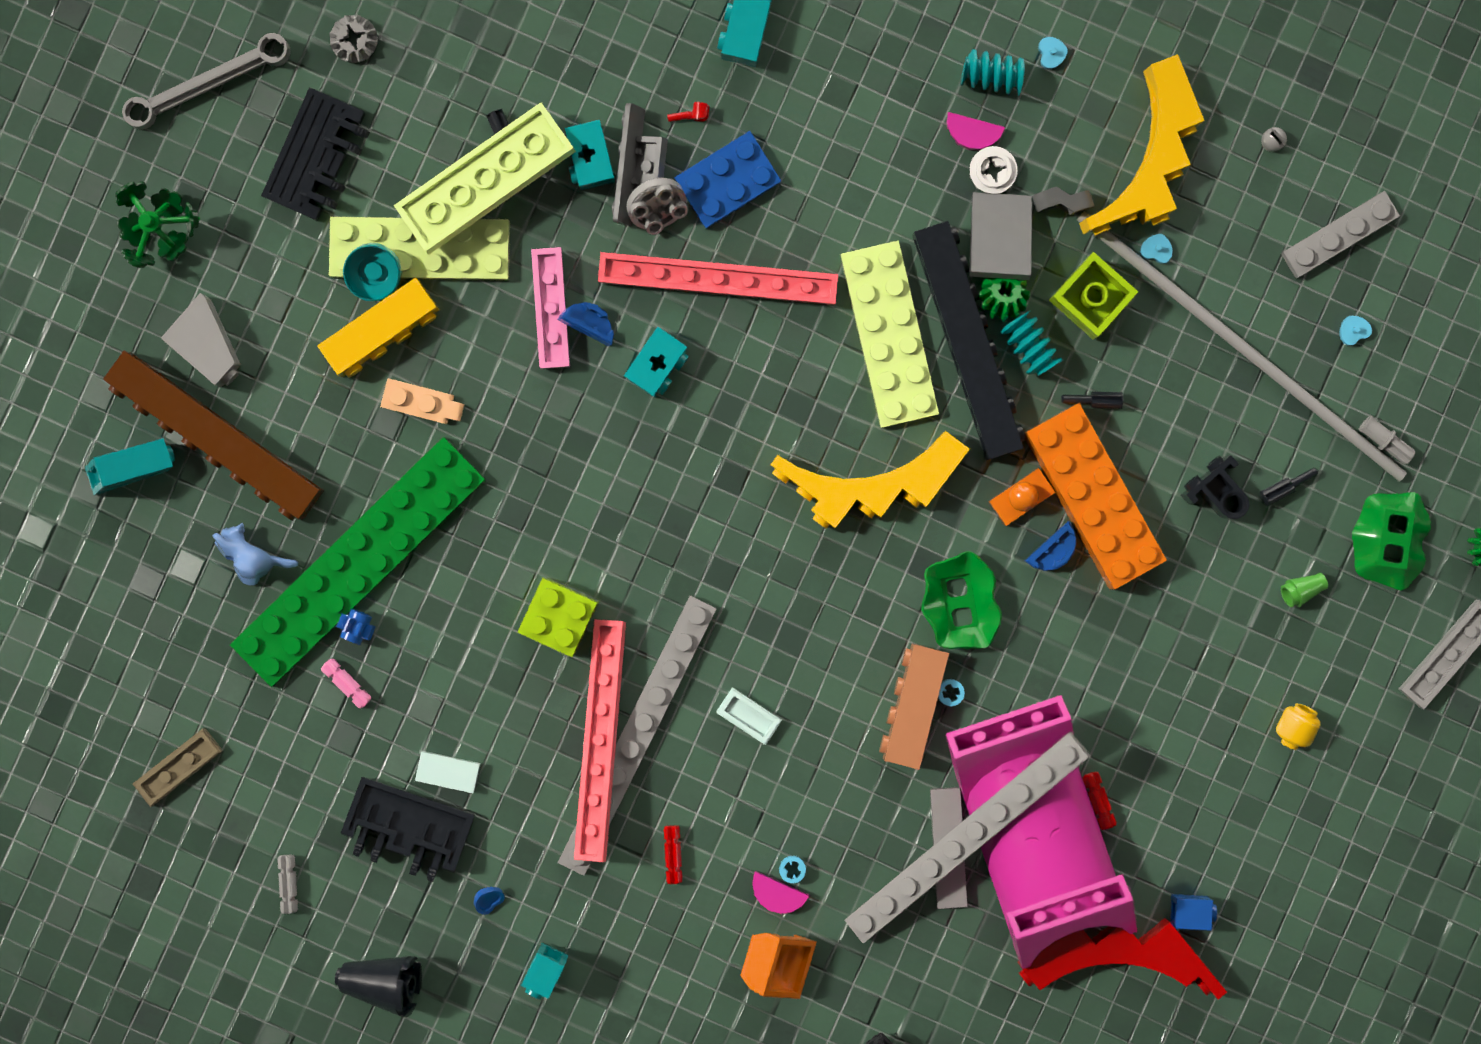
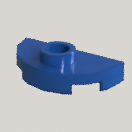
M588 302L573 304L563 310L557 319L607 346L612 345L614 330L611 329V323L607 318L608 314L598 305Z
M1067 521L1024 561L1033 568L1044 571L1058 569L1068 563L1074 555L1076 546V533L1070 521Z

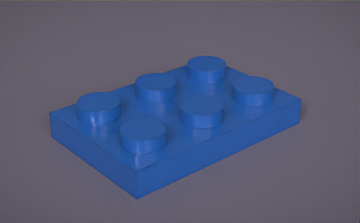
M748 131L674 177L675 181L681 185L686 199L705 229H708L781 183V179L751 131Z

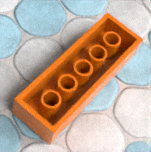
M1080 403L1069 407L1024 432L1029 447L1108 589L1115 590L1167 561Z

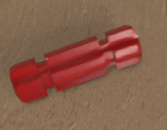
M1094 771L1085 774L1082 779L1085 788L1089 787L1090 791L1087 793L1094 813L1099 815V818H1097L1099 827L1102 830H1106L1116 826L1117 821L1114 813H1110L1112 807L1104 786L1101 787L1100 785L1103 782L1099 772Z
M678 825L664 827V839H666L664 844L665 865L668 868V871H666L667 884H680L683 880L682 870H680L682 861L681 842H678L680 838V827Z

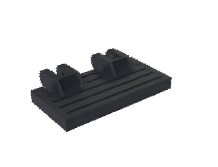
M309 87L261 196L315 221H318L322 209L312 205V200L336 210L338 203L335 200L317 194L316 191L321 183L330 187L333 191L344 192V185L323 175L327 174L336 179L338 177L346 155L335 150L336 146L360 156L362 149L358 145L342 140L340 137L345 129L358 137L368 138L369 131L348 122L349 119L361 125L366 113Z
M361 777L341 830V835L354 838L358 826L362 827L353 850V855L359 857L364 850L369 831L379 834L370 855V861L377 863L387 836H389V840L385 849L408 858L411 857L414 846H418L409 872L413 876H416L421 868L425 851L435 853L434 860L427 873V880L434 882L444 855L446 858L442 869L455 873L475 815Z

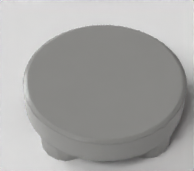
M651 179L639 185L630 194L627 200V212L633 224L639 228L646 229L648 234L655 235L660 233L664 227L687 215L686 195L681 185L672 179Z

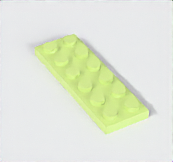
M540 102L399 201L394 207L424 251L429 255L576 151Z
M330 217L329 277L344 278L343 266L348 255L360 245L378 243L391 249L398 257L402 269L401 279H414L416 277L417 279L509 280L510 221L509 219H479L428 255L403 218Z
M899 240L840 254L880 428L939 415Z

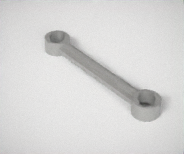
M268 33L259 40L257 48L147 100L142 97L130 98L123 106V118L136 129H148L154 124L156 115L266 63L271 66L283 65L290 57V46L281 35ZM277 40L280 44H284V52L279 58L276 56L270 57L265 54L264 48L268 42ZM141 103L145 108H149V116L144 122L130 118V111L136 104Z

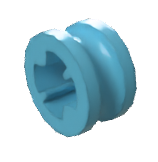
M945 679L941 683L938 698L947 706H956L964 699V688L961 683L954 679ZM949 684L952 688H958L959 694H955L957 698L952 701L949 697H943L942 693L947 691L944 687Z
M788 856L780 863L779 872L784 881L797 883L804 878L806 866L799 857ZM792 861L798 863L797 868L801 872L797 877L793 874V878L787 876L788 871L784 867L788 862L792 865Z

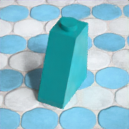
M164 438L95 457L86 465L85 470L95 496L167 472L173 467L172 462L175 461L171 446L166 445Z

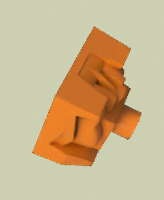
M772 933L752 935L740 976L751 990L763 997L800 999L817 942L799 935H794V937L780 936Z

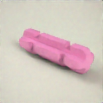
M329 659L322 666L321 671L328 678L332 677V682L348 698L351 697L353 699L352 702L358 708L365 707L370 702L371 696L365 690H361V686L345 670L340 669L341 666L335 659Z

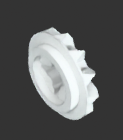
M990 146L980 150L970 163V178L975 187L985 193L1000 194L1012 186L1017 176V164L1010 152L1001 147ZM989 159H991L995 167H1005V169L998 172L996 183L992 175L981 174L989 168Z

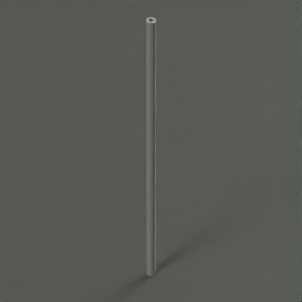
M1084 211L1077 221L1080 223L1090 217V215ZM1110 231L1096 235L1396 480L1401 481L1406 476L1407 472Z

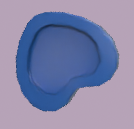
M498 887L481 889L474 897V906L478 913L483 915L489 914L495 906L504 901L505 895Z

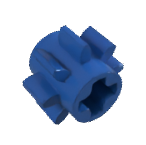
M351 609L349 615L341 614L336 626L343 629L340 634L341 638L361 645L363 638L371 640L376 628L370 624L372 616L355 609Z

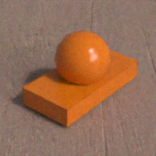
M1037 468L988 502L1003 524L1007 526L1053 495L1055 491L1041 470Z

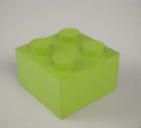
M1093 252L1081 263L1049 301L1091 339H1095L1109 326L1138 291Z
M543 577L517 633L573 657L599 601Z

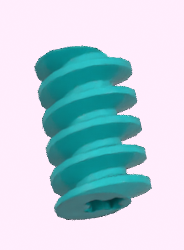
M972 49L968 57L966 56L960 86H963L967 78H969L971 88H975L980 80L982 81L983 90H986L989 84L993 83L995 92L998 93L1001 86L1005 85L1006 94L1009 95L1012 89L1017 87L1019 96L1025 75L1024 59L1018 58L1015 65H1013L1012 56L1008 55L1004 62L1001 63V56L999 53H996L990 61L988 51H984L978 59L977 50Z
M1028 311L1007 324L1001 333L1002 335L1012 333V336L1007 341L1008 345L1019 344L1013 353L1015 355L1025 354L1020 364H1031L1026 374H1037L1039 376L1063 361V359L1051 358L1057 350L1056 348H1045L1050 342V338H1039L1044 328L1033 329L1038 319L1037 317L1027 319L1026 316L1030 312Z

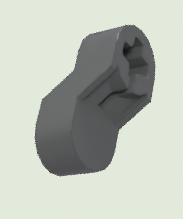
M1054 187L1032 196L1038 213L1057 207L1071 216L1095 207L1090 190L1069 195L1060 188Z

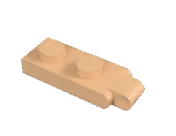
M388 378L380 407L448 424L449 419L461 421L465 404L454 402V395Z

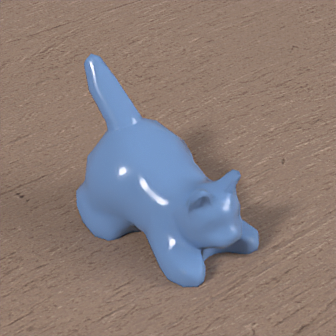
M243 523L223 529L221 535L218 533L212 535L215 540L214 544L226 559L234 561V570L243 584H258L260 578L266 575L273 566L284 568L298 566L299 562L296 560L269 555L264 550L246 542Z

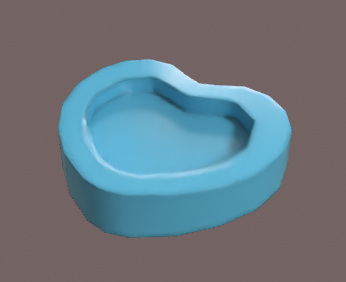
M1043 38L1038 45V49L1042 54L1040 62L1045 69L1058 67L1067 55V47L1057 38Z
M1156 234L1143 242L1140 253L1145 259H1154L1158 263L1164 264L1172 257V246L1165 235Z
M1348 316L1341 324L1339 335L1345 345L1351 346L1356 344L1359 339L1370 337L1372 328L1365 319L1358 316Z

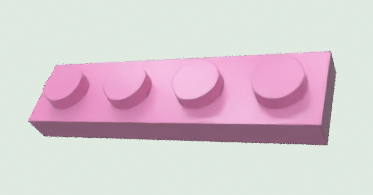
M562 248L531 249L540 369L570 367L567 325L557 320L563 310L566 309Z

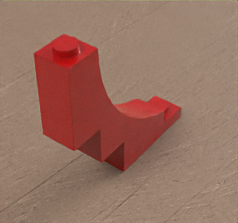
M1166 918L1139 939L1133 933L1130 934L1123 928L1107 926L1093 939H1090L1084 930L1072 932L1043 949L1033 960L1030 967L1019 972V975L1029 987L1035 984L1039 990H1042L1058 978L1082 968L1104 964H1129L1161 972L1186 987L1199 978L1195 983L1206 996L1212 993L1218 1000L1227 993Z

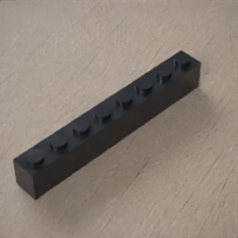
M945 221L915 231L912 238L985 458L989 460L1024 448L1022 442L1026 441L1021 424L1016 425L1013 414L1016 413V407L1012 397L1006 396L1003 386L1007 385V380L1003 369H997L994 357L998 356L996 346L992 339H987L984 330L988 328L986 316L983 311L978 312L975 301L979 300L975 284H969L966 275L970 271L965 255L960 256L956 245L960 244L957 229L955 226L950 227L949 221Z

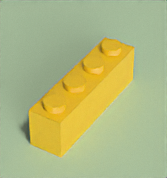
M415 277L324 340L317 347L338 376L344 377L347 375L350 378L363 369L362 363L370 358L374 361L387 352L385 347L394 341L399 344L412 335L411 329L419 324L424 327L436 318L435 313L440 309L422 283Z

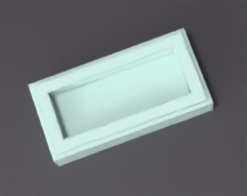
M733 687L716 711L717 714L764 745L768 743L782 721Z
M421 751L415 781L474 793L481 763Z

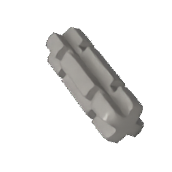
M290 854L281 855L277 859L278 869H281V872L278 873L280 897H282L280 910L283 914H292L298 910V900L295 899L297 895L296 871H293L295 856Z

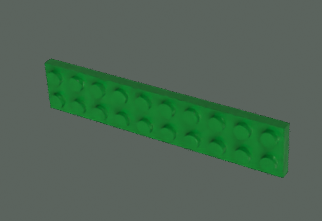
M443 437L254 620L230 646L270 687H274L337 625L341 614L348 615L351 609H354L486 479Z

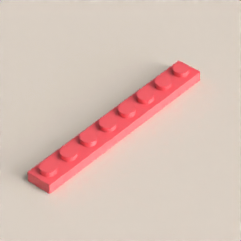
M605 252L600 253L598 283L828 305L836 304L838 274Z
M594 619L574 860L606 862L626 622Z

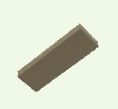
M203 728L135 781L133 785L148 805L152 807L223 752V750L207 729Z

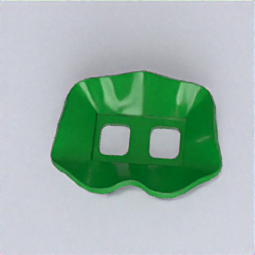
M1415 492L1401 494L1377 493L1366 498L1360 517L1352 532L1355 570L1359 576L1396 590H1405L1421 573L1426 562L1425 554L1422 550V542L1430 532L1431 520L1419 494ZM1391 515L1405 516L1407 518V528L1404 534L1393 533L1388 530L1389 517ZM1387 544L1398 545L1403 548L1402 561L1400 563L1386 562L1383 559L1384 549Z
M971 551L962 552L955 557L930 565L924 573L926 587L921 610L935 633L937 644L946 649L988 648L994 641L1002 621L1001 609L994 599L996 579L993 571L977 554ZM963 578L966 582L967 593L963 596L950 597L947 590V581ZM964 607L970 608L972 623L958 627L955 626L952 611Z

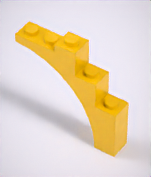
M1178 54L1151 64L1143 71L1150 94L1152 115L1150 138L1143 162L1132 182L1113 203L1079 223L1083 235L1093 231L1094 236L1111 229L1109 224L1120 220L1121 225L1138 219V216L1141 224L1151 221L1154 226L1169 220L1168 214L1177 209L1166 181L1169 182L1183 176L1182 171L1191 165L1180 138L1196 133V127L1204 122Z
M945 431L925 452L910 463L891 472L868 478L842 479L818 475L795 466L777 455L770 466L774 468L772 474L785 484L789 480L798 486L796 492L809 502L812 498L817 500L810 510L815 514L812 519L827 529L829 525L836 528L855 501L860 503L858 509L871 519L874 515L879 518L882 517L901 490L906 493L903 498L917 508L920 504L923 507H927L969 451V448Z

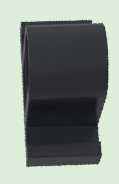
M1219 455L1206 466L1209 471L1201 478L1196 475L1184 485L1186 491L1181 495L1188 504H1195L1198 501L1195 495L1199 493L1215 513L1224 519L1241 518L1249 509L1248 497L1224 470L1226 467L1232 469L1239 465L1231 455L1224 456L1223 458ZM1230 496L1234 497L1238 504L1237 509L1233 513L1229 512L1225 507L1226 499Z

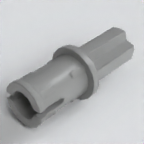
M1372 415L1366 418L1359 427L1360 432H1363L1379 445L1378 449H1385L1402 464L1409 463L1415 456V450L1395 435V430H1388L1374 419Z

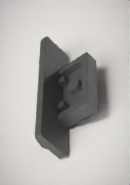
M626 103L625 112L622 115V140L618 148L620 156L619 167L615 176V201L612 204L613 222L624 226H632L633 224L627 212V200L634 189L651 179L664 178L668 139L664 137L642 136L645 109L633 103Z

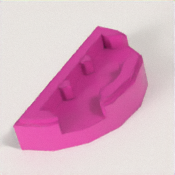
M951 112L947 113L946 126L951 137L957 145L967 150L980 151L992 146L1000 139L1005 129L1003 126Z
M757 871L754 872L752 881L754 895L759 903L771 912L780 914L793 912L803 906L809 897V894Z

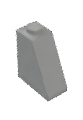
M200 293L161 339L215 386L222 387L224 384L228 386L238 376L239 372L236 370L241 364L212 300Z

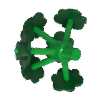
M130 182L123 185L115 193L117 198L116 204L118 206L125 205L126 207L135 205L141 215L138 216L137 213L131 212L128 214V217L120 218L117 226L121 230L120 238L124 241L128 240L130 245L138 247V250L122 249L121 253L128 260L127 262L134 267L145 268L147 265L154 266V257L144 253L151 234L156 233L160 237L157 243L160 248L158 255L161 258L165 257L168 261H175L180 254L186 251L187 247L185 244L188 241V236L184 232L177 233L175 230L170 231L167 236L161 230L162 224L186 223L189 236L193 237V229L199 227L200 221L197 210H192L190 203L186 202L185 216L178 217V215L184 212V207L181 205V195L178 192H170L168 189L162 188L159 193L151 196V203L156 207L154 212L146 211L139 200L145 197L146 193L144 191L147 185L145 182Z

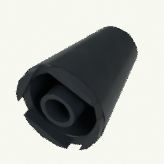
M414 956L345 962L336 971L335 985L338 986L341 993L400 1017L407 1018L412 1014L417 1004L411 1003L414 994H420L422 966L421 962H415L418 958Z

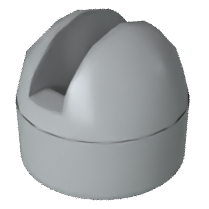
M1278 127L1268 129L1261 138L1262 146L1269 152L1281 150L1287 142L1285 131ZM1271 132H1274V134L1282 142L1280 145L1277 142V140L1270 134Z

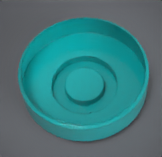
M366 243L358 246L348 255L343 266V277L346 286L355 296L366 301H379L387 298L398 287L402 275L401 264L396 254L388 247L378 243Z

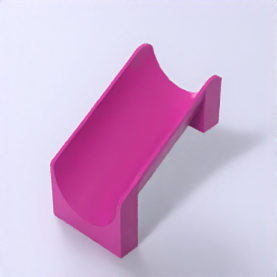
M1061 695L946 734L956 779L969 815L975 812L1068 733H1073L1072 720ZM1079 766L981 846L1022 969L1030 967L1037 955L1051 943L1072 932L1099 926L1123 928L1130 934L1137 932L1132 896L1123 875L1116 876L1080 774Z

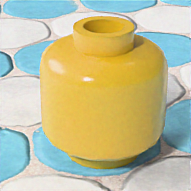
M1296 703L1295 706L1286 707L1276 726V733L1282 738L1281 743L1293 750H1297L1298 747L1311 746L1321 724L1317 718L1318 713L1312 708Z

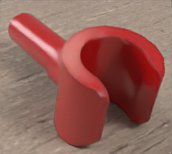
M694 102L692 112L667 114L668 122L685 119L705 122L709 117L710 107L707 103Z

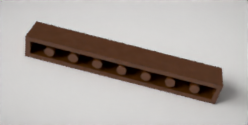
M123 350L103 378L104 381L110 384L109 391L121 399L125 396L135 402L132 405L134 409L145 416H148L149 413L159 419L156 423L159 427L170 434L176 431L183 436L181 440L183 444L194 451L198 448L208 454L205 457L208 462L219 469L222 465L232 471L229 476L243 486L246 483L256 489L254 494L266 503L272 500L280 506L278 511L292 521L295 517L297 519H304L324 492L322 488L133 353Z

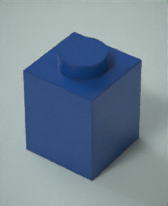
M1171 894L1170 923L1175 929L1212 930V922H1216L1217 906L1213 904L1212 899L1208 896Z

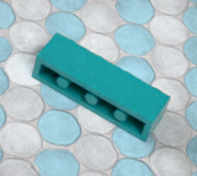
M734 0L733 4H727L724 20L729 21L726 33H720L717 46L718 50H722V60L756 67L772 0Z

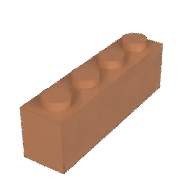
M913 643L911 649L905 648L901 663L902 666H906L903 678L898 677L894 694L899 695L896 707H890L887 717V723L891 724L889 735H883L879 749L880 753H884V761L920 769L949 653Z

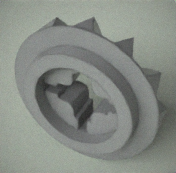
M358 14L352 16L345 15L334 23V27L329 33L332 50L340 59L346 62L358 63L368 59L377 46L378 38L374 26L369 20ZM350 27L356 35L361 34V37L357 39V50L350 42H345V39L349 37Z

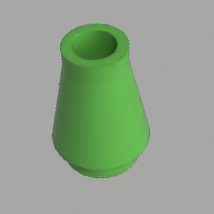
M1322 573L1289 579L1286 581V584L1281 586V594L1289 607H1301L1317 594L1328 589V582Z

